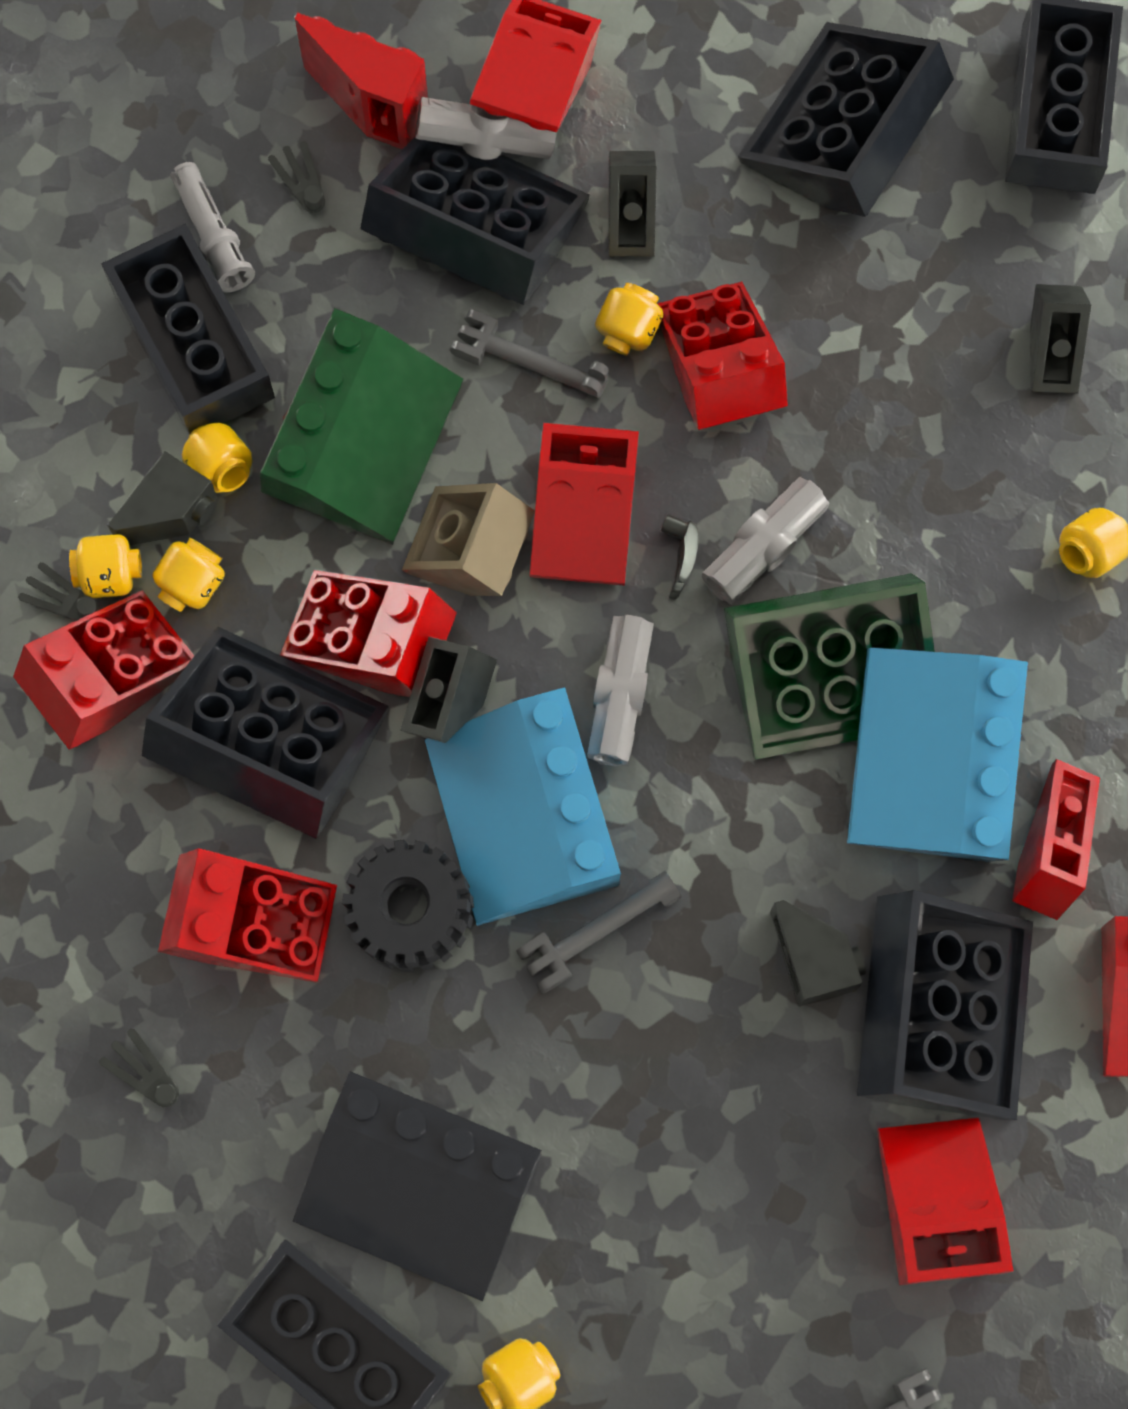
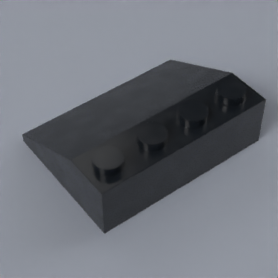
M826 22L738 155L740 162L828 209L866 217L954 80L940 41Z
M414 137L368 185L360 230L377 237L385 243L393 244L408 251L423 261L431 262L451 271L464 280L472 281L494 291L505 299L524 305L543 282L587 205L590 194L502 154L494 159H480L468 154L463 149V146L415 139Z
M217 627L146 717L141 756L317 839L339 806L386 717L389 706L223 628Z
M915 890L877 896L857 1096L897 1105L1009 1121L1017 1120L1033 921Z
M350 1071L328 1121L293 1222L483 1302L542 1157V1150Z

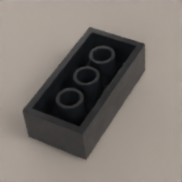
M1080 0L1030 1L1022 24L1005 182L1096 194L1108 167L1123 6Z
M186 223L101 263L118 303L189 435L200 426L217 422L224 424L275 399L271 381L264 365Z
M284 1239L217 1325V1327L317 1409H427L453 1375L445 1366L286 1239Z

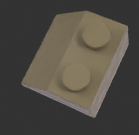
M497 483L435 486L402 570L409 575L470 596H502L505 587L510 582L512 569L521 546L528 536V528L535 510Z

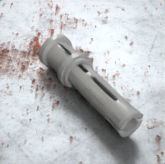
M185 162L174 168L175 172L170 173V178L182 198V202L193 225L197 229L201 239L199 248L206 261L210 262L222 291L230 293L246 287L254 279L255 270L249 262L244 260L239 250L240 239L238 235L224 224L216 204L203 181L198 166L193 162Z

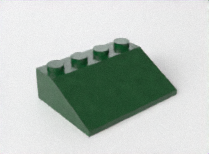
M334 308L260 472L261 492L393 545L463 383V378L380 326Z
M912 573L724 608L732 662L755 760L858 740L868 648L935 652L926 585L923 580Z

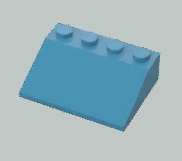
M882 648L867 649L848 844L985 862L1009 860L1028 662L974 654Z
M565 687L517 700L465 723L446 743L428 738L425 739L461 872L465 876L470 886L469 892L473 896L474 908H472L477 926L619 886L621 872Z

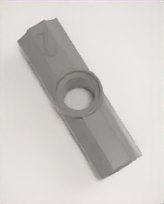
M421 97L417 113L415 139L463 146V149L468 154L480 159H494L500 156L501 152L550 159V156L553 154L555 132L537 130L525 122L510 117L491 115L484 109L470 104Z
M799 477L765 511L763 509L756 511L738 530L734 537V542L702 573V579L707 584L709 590L721 601H726L732 605L766 570L771 572L777 568L794 549L798 542L797 539L828 509L829 501L823 495L822 490L811 480Z
M633 615L613 616L610 626L605 663L600 665L593 701V708H596L587 753L588 759L594 760L599 764L628 766L629 757L631 758L637 716H641L648 679V673H645L654 626V623L648 622L642 617Z

